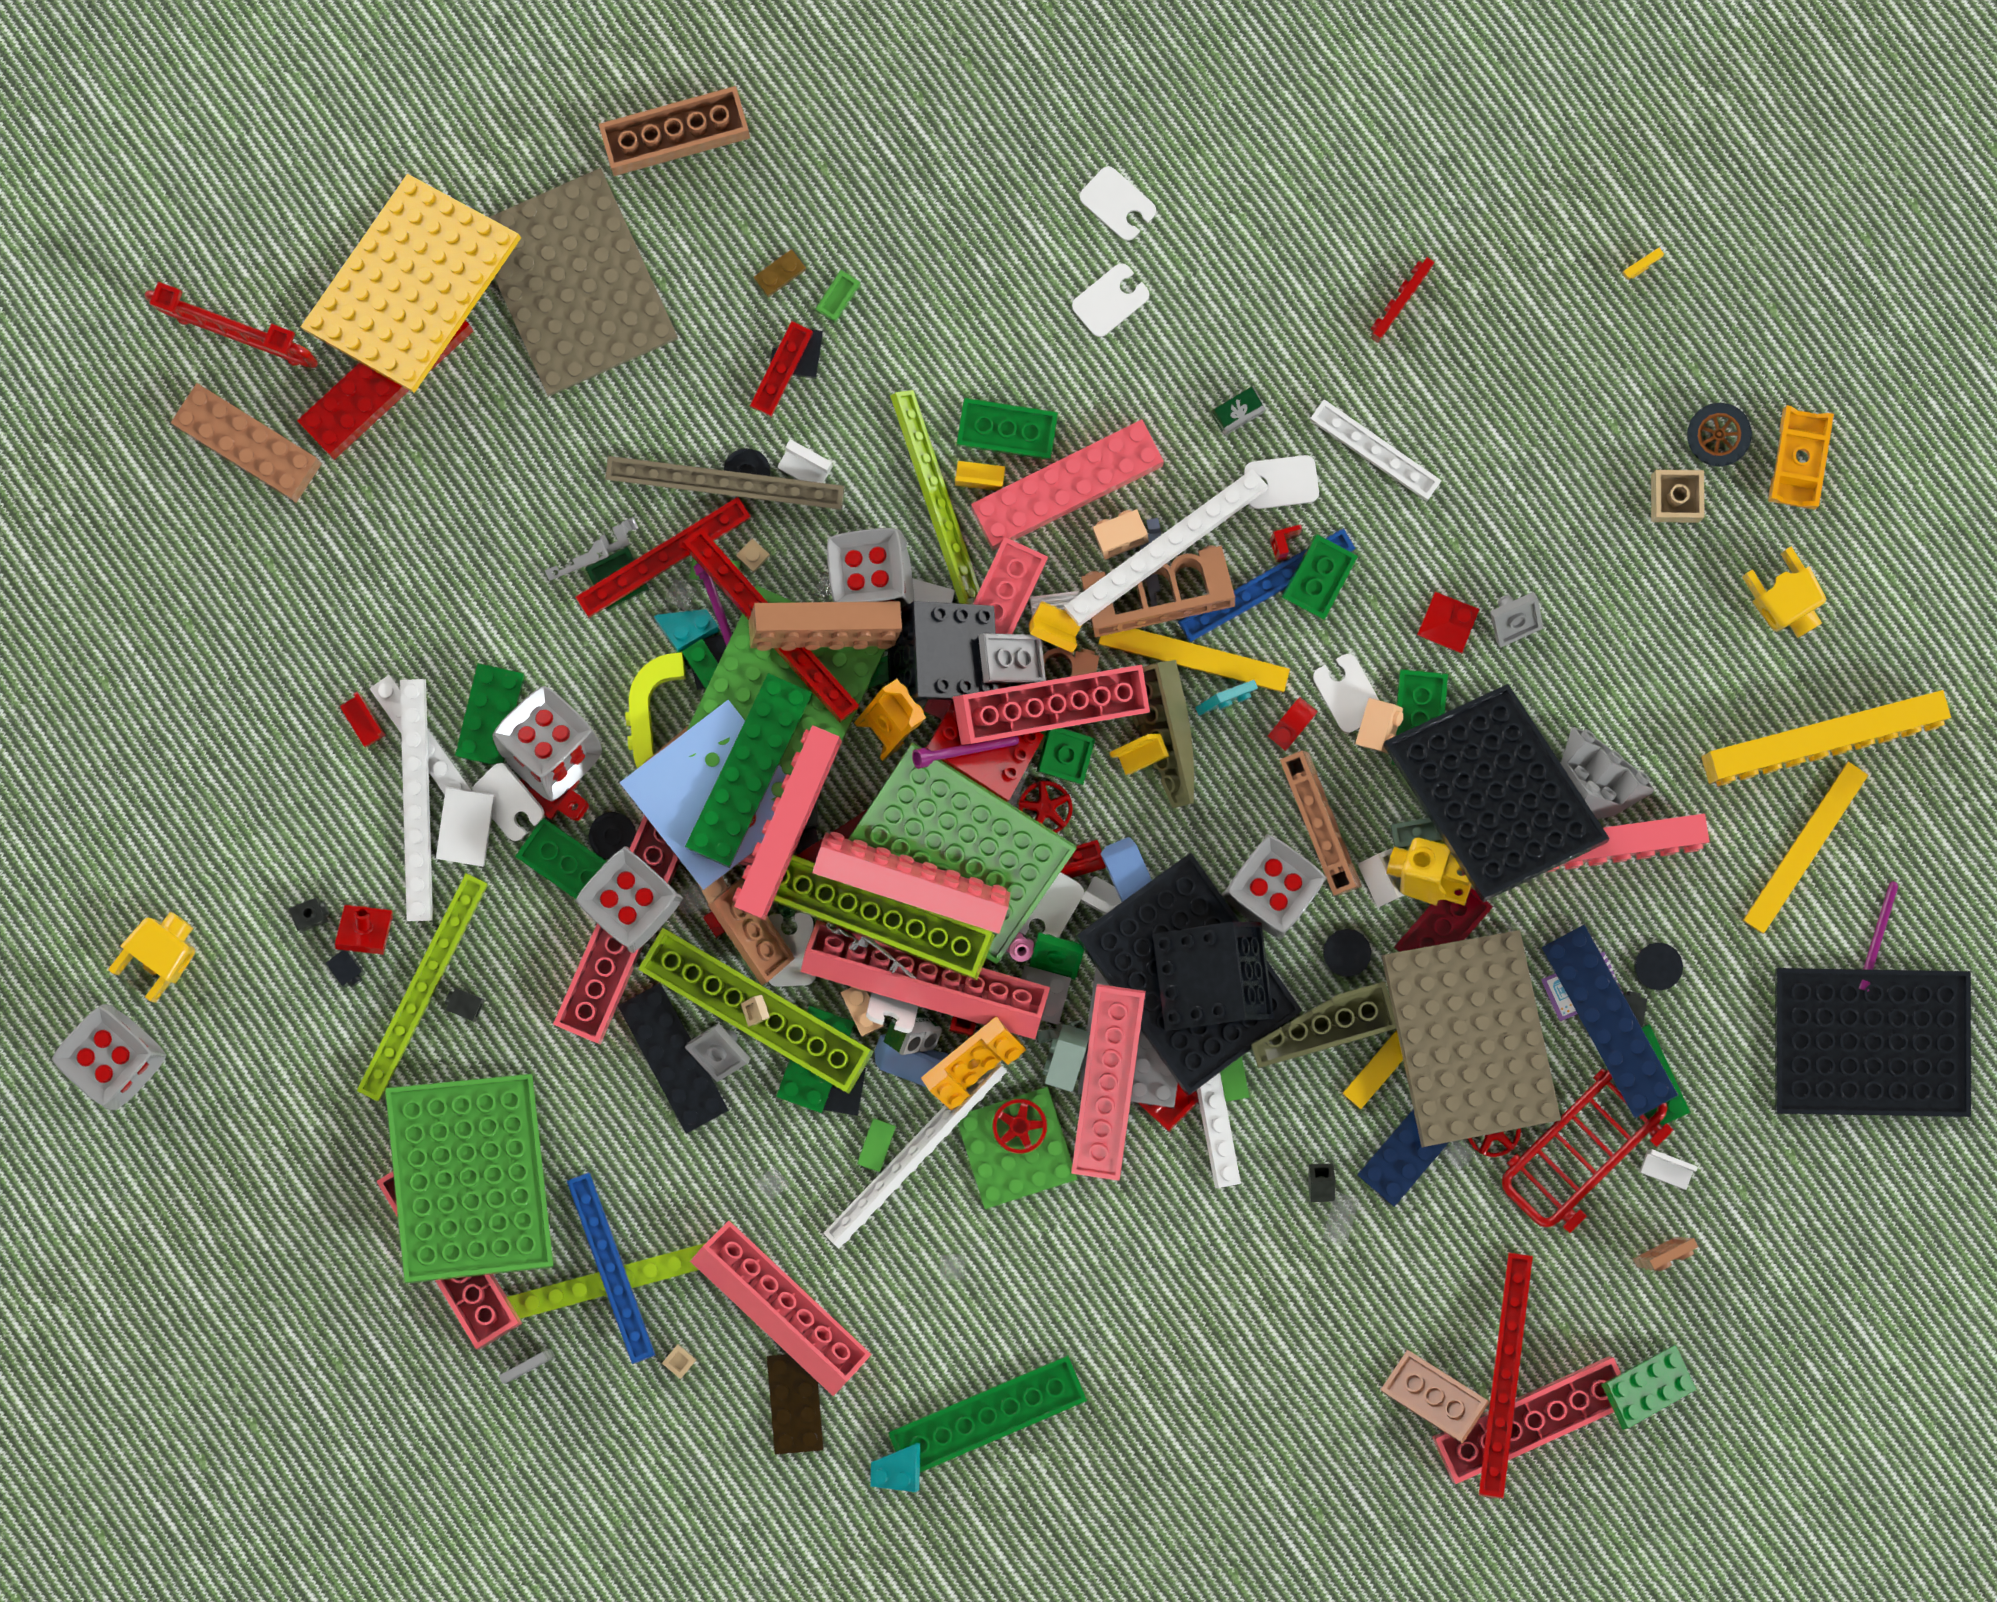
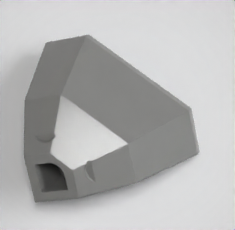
M1576 727L1572 728L1561 765L1597 819L1615 816L1654 792L1655 789L1649 783L1650 778L1645 773L1634 768L1618 752L1611 750L1597 739L1591 731L1587 729L1581 730Z

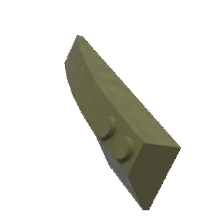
M1176 660L1158 662L1142 667L1150 712L1132 715L1135 726L1140 727L1143 736L1147 734H1161L1169 756L1153 763V766L1159 770L1162 776L1160 781L1172 808H1177L1194 803V760L1191 729Z
M1385 981L1338 994L1253 1043L1251 1046L1257 1067L1261 1068L1397 1029Z

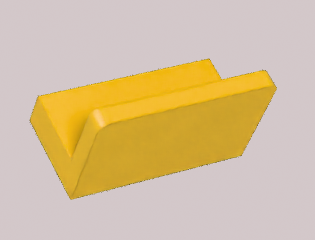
M958 461L955 486L998 491L1003 488L1005 466Z
M1044 601L1040 602L1028 624L1030 635L1073 653L1077 647L1076 635L1081 626L1079 627L1066 611Z
M1147 734L1109 752L1110 757H1119L1125 775H1130L1169 756L1161 734Z

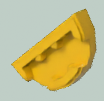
M1660 247L1625 269L1622 272L1626 280L1635 278L1647 270L1648 266L1660 260L1664 255Z

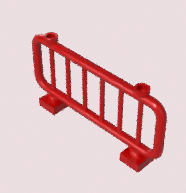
M161 282L157 283L154 291L147 290L144 294L145 299L151 306L163 314L176 318L182 325L192 324L286 359L292 366L300 364L305 367L315 368L318 365L317 359L308 349L292 342L295 336L293 331L271 324L268 332H264L181 301L180 298L183 292L180 289Z
M1602 1068L1593 1077L1596 1082L1561 1116V1120L1556 1121L1521 1156L1516 1153L1506 1163L1509 1168L1504 1173L1501 1182L1504 1192L1537 1225L1547 1228L1555 1226L1563 1220L1565 1223L1562 1227L1568 1233H1571L1587 1217L1581 1209L1575 1212L1573 1208L1635 1146L1650 1134L1652 1137L1648 1141L1654 1147H1657L1674 1131L1667 1123L1663 1126L1659 1124L1666 1115L1667 1103L1660 1105L1656 1113L1649 1120L1644 1115L1640 1116L1639 1118L1645 1124L1631 1137L1593 1099L1607 1085L1626 1104L1621 1092L1610 1082L1613 1078L1609 1070L1606 1071ZM1589 1102L1627 1139L1615 1153L1609 1150L1576 1117ZM1571 1120L1610 1156L1597 1171L1558 1133ZM1554 1136L1593 1174L1580 1188L1541 1150ZM1537 1153L1576 1191L1563 1205L1524 1168ZM1519 1171L1558 1208L1551 1217L1545 1218L1541 1216L1513 1188L1511 1181Z

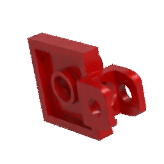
M522 778L520 780L542 806L544 815L551 820L560 811L570 819L580 821L589 809L588 802L574 792V789L580 782L579 780L554 801L544 798ZM578 804L577 809L572 810L573 805Z

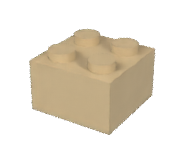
M1655 470L1651 475V522L1699 523L1704 519V470Z

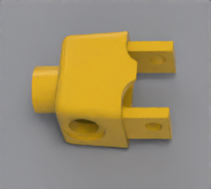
M1791 546L1784 550L1781 556L1792 573L1786 571L1777 576L1775 584L1770 590H1765L1753 569L1743 575L1742 578L1755 597L1752 603L1771 629L1778 632L1790 626L1796 637L1799 638L1822 624L1814 610L1826 602V596L1810 566L1804 567Z
M1416 837L1412 840L1409 850L1396 846L1393 848L1386 874L1401 878L1400 892L1403 895L1436 906L1438 900H1448L1465 906L1472 885L1466 875L1460 876L1457 874L1462 869L1454 856L1451 855V851L1446 844ZM1460 890L1463 894L1457 896L1454 894V891Z
M171 911L162 923L147 917L142 920L121 944L123 950L108 970L115 975H120L133 957L143 963V969L151 975L158 974L160 976L145 996L150 1002L156 1003L170 983L176 984L195 955V948L185 941L194 928Z

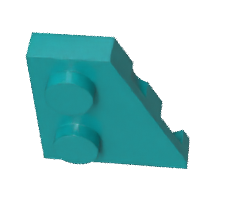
M1255 680L1217 693L1196 706L1195 709L1200 716L1217 708L1221 710L1229 707L1235 700L1238 703L1252 697L1250 693L1258 689Z
M920 1443L913 1444L871 1462L870 1487L909 1492L919 1491Z

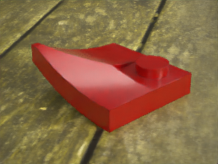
M1435 592L1417 636L1462 654L1480 609Z
M1178 1083L1174 1108L1143 1103L1137 1104L1170 1132L1199 1103L1196 1091L1186 1095Z

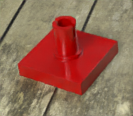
M344 905L335 940V949L384 955L393 911Z

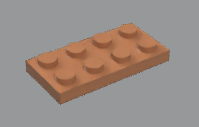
M741 878L711 901L708 906L759 983L763 985L770 981L795 957L768 916L765 920H762L734 907L735 902L732 901L738 887L742 888L744 885V880Z
M1674 1237L1633 1258V1261L1638 1268L1662 1271L1672 1266L1670 1261L1674 1259L1684 1260L1694 1254L1693 1250L1698 1248V1245L1694 1238Z
M1409 1350L1405 1352L1380 1389L1382 1393L1462 1444L1489 1405L1488 1400Z

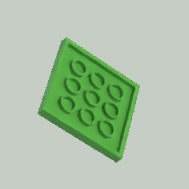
M1048 1087L970 1111L958 1123L985 1209L1078 1180L1076 1174H1071V1157ZM1013 1099H1026L1034 1102L1041 1108L1047 1120V1132L1043 1142L1036 1149L1028 1153L1017 1154L1005 1150L998 1144L993 1134L992 1124L995 1113L1004 1103ZM1021 1103L1009 1105L1002 1112L1016 1117ZM1028 1105L1027 1120L1042 1121L1038 1111ZM998 1118L997 1132L1001 1138L1010 1127ZM1043 1128L1028 1131L1032 1146L1039 1140ZM1015 1136L1006 1143L1007 1146L1014 1149H1025L1018 1136Z

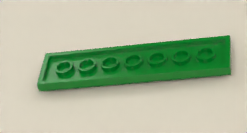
M770 673L767 674L685 845L686 849L728 868L731 867L812 697V692Z
M1067 1355L889 1431L888 1434L895 1451L920 1443L921 1473L1087 1401V1398Z

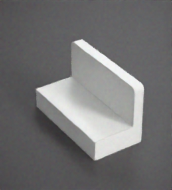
M790 439L785 447L786 453L780 461L778 469L797 480L824 483L833 467L832 462Z
M1392 848L1358 864L1377 907L1405 896L1400 892L1401 878L1386 874L1393 851Z
M1096 876L1092 879L1081 898V902L1104 915L1121 903L1116 888Z
M1650 1149L1646 1152L1639 1173L1687 1190L1692 1173L1696 1172L1698 1167Z

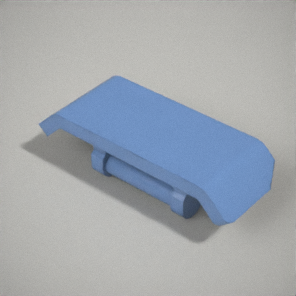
M1130 837L1106 846L1101 852L1102 859L1121 902L1152 880L1137 845Z
M886 1034L879 1036L875 1048V1063L882 1071L926 1087L921 1077L949 1054L928 1050L901 1055L883 1042Z

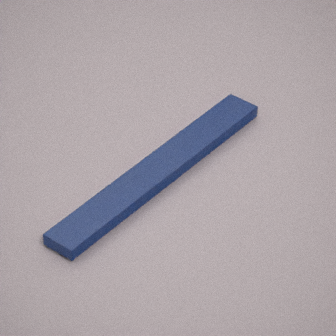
M1344 528L1325 538L1350 552L1356 549ZM1306 550L1233 590L1235 607L1185 617L1179 620L1178 624L1189 643L1285 590Z
M588 1172L567 1180L631 1363L636 1364L654 1357L656 1354L591 1173Z

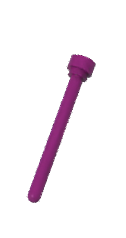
M699 564L693 566L695 574L704 582L727 647L732 632L714 581Z
M1012 736L936 751L927 750L926 748L915 749L912 752V760L917 769L925 768L936 760L1017 745L1019 738L1018 736Z
M1892 881L1889 883L1863 969L1873 970L1898 890L1897 882ZM1862 980L1858 989L1865 990L1870 985V982Z

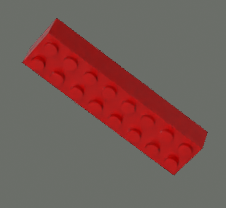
M466 320L462 323L431 370L473 332L472 327ZM358 363L297 421L335 460L409 390L364 364Z

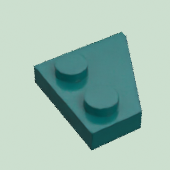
M707 609L654 616L655 622L677 653L719 631V626Z

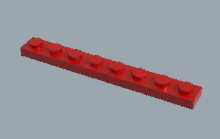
M736 497L580 593L575 599L589 619L691 556L682 546V543L700 528L715 541L751 519V516L739 497Z

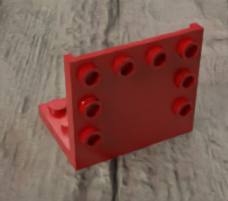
M953 700L931 740L925 747L927 750L936 751L961 746ZM1040 732L1018 735L1019 743L1017 745L941 760L1008 802L1044 735Z

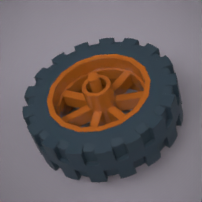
M1722 402L1712 403L1698 410L1692 417L1687 430V440L1692 453L1703 463L1716 467L1728 466L1740 460L1747 452L1752 439L1751 425L1746 415L1736 406ZM1717 417L1728 419L1722 429L1719 428ZM1712 418L1716 427L1715 431L1704 426ZM1733 422L1737 432H1725V430ZM1702 430L1712 433L1713 436L1702 441ZM1725 436H1738L1733 447L1725 439ZM1716 439L1715 450L1713 452L1709 450L1705 446V444ZM1720 441H1723L1729 450L1718 453Z

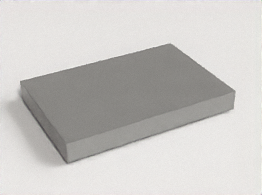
M983 633L978 635L984 683L1030 684L1046 681L1041 639L1033 635Z
M552 1349L543 1351L499 1375L502 1383H508L548 1362L555 1355Z

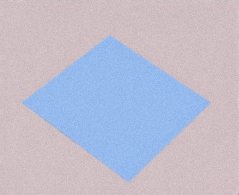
M729 700L619 782L703 890L750 855L757 842L762 843L765 836L762 833L763 827L767 819L772 820L774 815L772 806L775 801L771 799L776 796L772 794V785L776 782L783 783L786 776L779 765L756 812V822L748 829L730 868L685 848L745 722ZM730 737V740L727 744H718V742ZM714 752L719 756L720 761L717 766L710 767L706 764L705 757L708 753Z

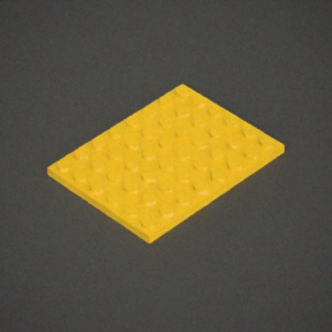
M407 174L300 327L310 335L415 393L521 237L513 230Z

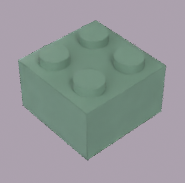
M1062 1024L1060 1032L1055 1030L1050 1053H1048L1042 1073L1047 1076L1045 1084L1073 1092L1090 1032Z

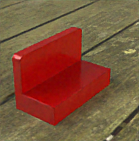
M1301 524L1273 531L1270 543L1276 562L1286 560L1289 553L1286 540L1299 537L1302 531Z
M355 692L353 694L354 698L342 704L340 708L366 748L386 736L363 696L359 692Z

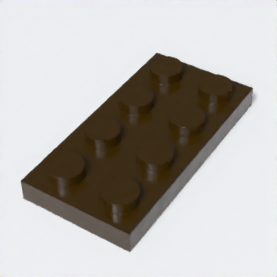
M789 1354L768 1355L767 1367L774 1454L824 1450L818 1382Z

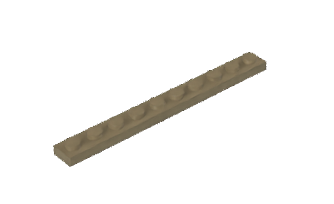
M608 456L605 480L840 510L843 507L845 490L843 485Z

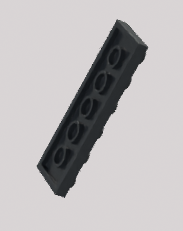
M661 983L618 1005L686 1134L729 1111L711 1075L685 1048L688 1042L691 1041V1038Z

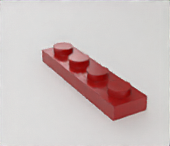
M1426 257L1423 263L1421 261L1417 262L1411 271L1414 276L1410 281L1405 279L1398 289V292L1401 293L1396 301L1391 299L1385 307L1384 311L1387 313L1384 318L1380 319L1378 317L1372 325L1371 330L1374 331L1371 335L1372 340L1377 343L1380 342L1435 263L1433 260Z
M791 321L750 404V408L772 418L813 334L812 330Z

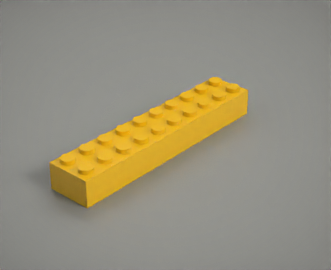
M1941 690L1713 750L1701 758L1708 783H1716L1718 787L1735 781V777H1739L1741 781L1758 775L1759 771H1762L1763 774L1778 771V769L1783 768L1782 765L1784 764L1786 768H1791L1806 762L1805 759L1807 758L1809 762H1814L1829 756L1830 752H1832V756H1836L1852 750L1853 746H1855V750L1863 749L1875 744V740L1882 744L1898 738V734H1901V737L1904 738L1921 732V728H1924L1925 732L1938 729L1945 725L1944 721L1950 719L1951 715L1944 691Z

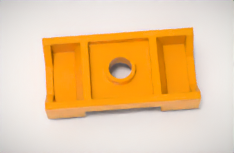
M1789 405L1783 408L1779 429L1781 434L1774 476L1771 478L1768 502L1813 510L1819 507L1834 417L1833 413L1815 414L1798 411ZM1796 452H1806L1808 455L1807 462H1799L1796 459Z
M896 679L881 689L854 723L857 727L872 728L883 743L880 758L883 761L899 750L904 744L903 740L926 719V716L921 706L910 697L906 686Z
M996 1016L923 1075L921 1079L928 1090L952 1111L970 1096L966 1090L969 1086L976 1083L980 1077L993 1069L1001 1060L1009 1065L1027 1049L1016 1035L1013 1036Z

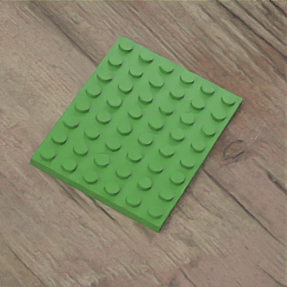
M755 586V589L768 603H796L762 587ZM742 613L687 731L727 700L731 702L742 718L746 720L768 673L807 691H812L774 648L767 651L750 648L749 620ZM868 646L865 649L844 647L839 650L820 647L819 649L811 650V652L860 705L886 649H879L877 646ZM812 692V697L779 764L782 767L783 773L791 775L794 769L791 763L795 753H800L803 748L801 739L806 729L810 730L812 725L839 736L843 742L857 710L839 722ZM730 737L718 742V744H727L730 740ZM714 752L708 753L705 757V762L710 767L717 766L720 761L719 756ZM776 782L772 785L771 791L776 797L771 800L775 801L777 797L781 798L784 792L783 788H781L782 782Z
M912 742L848 840H861L866 842L867 846L876 849L877 847H883L890 850L891 854L897 856L907 855L916 862L922 864L929 862L936 865L937 869L943 871L953 870L960 873L962 877L968 879L970 877L978 878L984 882L983 884L992 887L993 885H999L1006 888L1008 892H1011L1009 907L1000 933L993 932L995 937L986 957L997 964L1076 850V845L942 760L933 761L928 767L917 769L913 764L912 752L921 747Z
M532 1074L385 1088L404 1284L552 1268L553 1258Z

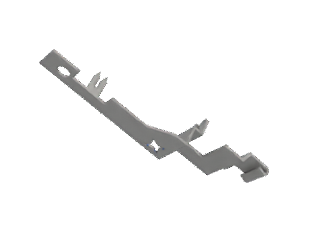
M634 517L612 527L618 541L609 544L606 534L603 532L600 540L594 542L588 553L572 559L573 565L569 562V565L566 564V568L561 570L558 569L557 565L546 569L545 573L549 581L609 557L610 552L630 545L626 534L628 531L639 528ZM602 551V554L605 556H600L599 558V555L597 553H600ZM557 570L558 574L554 575L552 572Z
M827 923V928L833 933L843 934L855 940L849 947L850 950H855L858 945L867 948L869 944H872L885 956L894 961L889 971L893 969L892 973H894L900 966L901 970L909 977L916 979L913 974L873 939L862 936L858 940L850 932L841 929L835 930L837 928L836 925Z

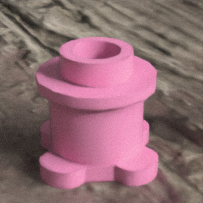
M1019 932L1006 951L1010 953L1014 960L1024 962L1032 956L1034 942L1032 939H1026ZM1019 947H1025L1023 951H1017Z

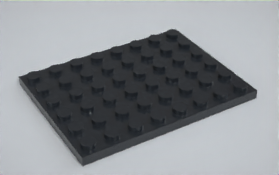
M1509 684L1384 742V747L1482 902L1608 843L1610 839Z
M1188 853L1075 936L1109 986L1146 991L1140 1030L1186 1095L1192 1094L1251 1050L1253 1043L1276 1031L1302 1011L1267 961L1274 1019L1235 1021L1165 1031L1153 934L1227 922H1240L1192 853Z
M1775 968V1114L1971 1117V971ZM1862 980L1870 982V985L1865 990L1858 989Z

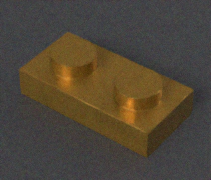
M791 249L755 275L754 280L769 298L803 273L806 267Z

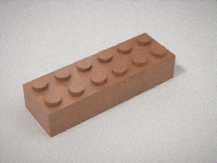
M736 86L599 124L614 176L750 139Z
M196 383L170 422L181 432L297 503L322 465L315 456Z
M900 601L755 603L749 618L750 648H757L760 651H767L771 648L793 650L797 647H805L807 650H816L820 647H829L832 650H839L844 647L865 649L868 646L888 649L895 645L902 630Z

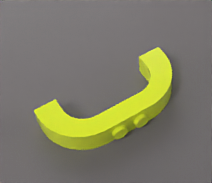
M682 652L665 654L651 660L638 672L632 682L629 692V712H625L626 726H631V736H627L628 749L633 750L637 769L654 755L650 700L653 692L665 682L686 679L684 655Z

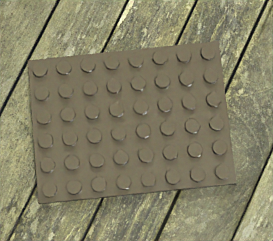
M601 168L489 217L518 233L521 237L494 278L548 397L678 339Z
M1520 930L1381 956L1421 1147L1561 1120Z

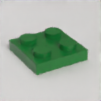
M1063 728L1047 730L1036 772L1083 785L1095 738Z
M1039 933L1029 967L1076 980L1084 949L1077 942L1056 938L1050 934Z

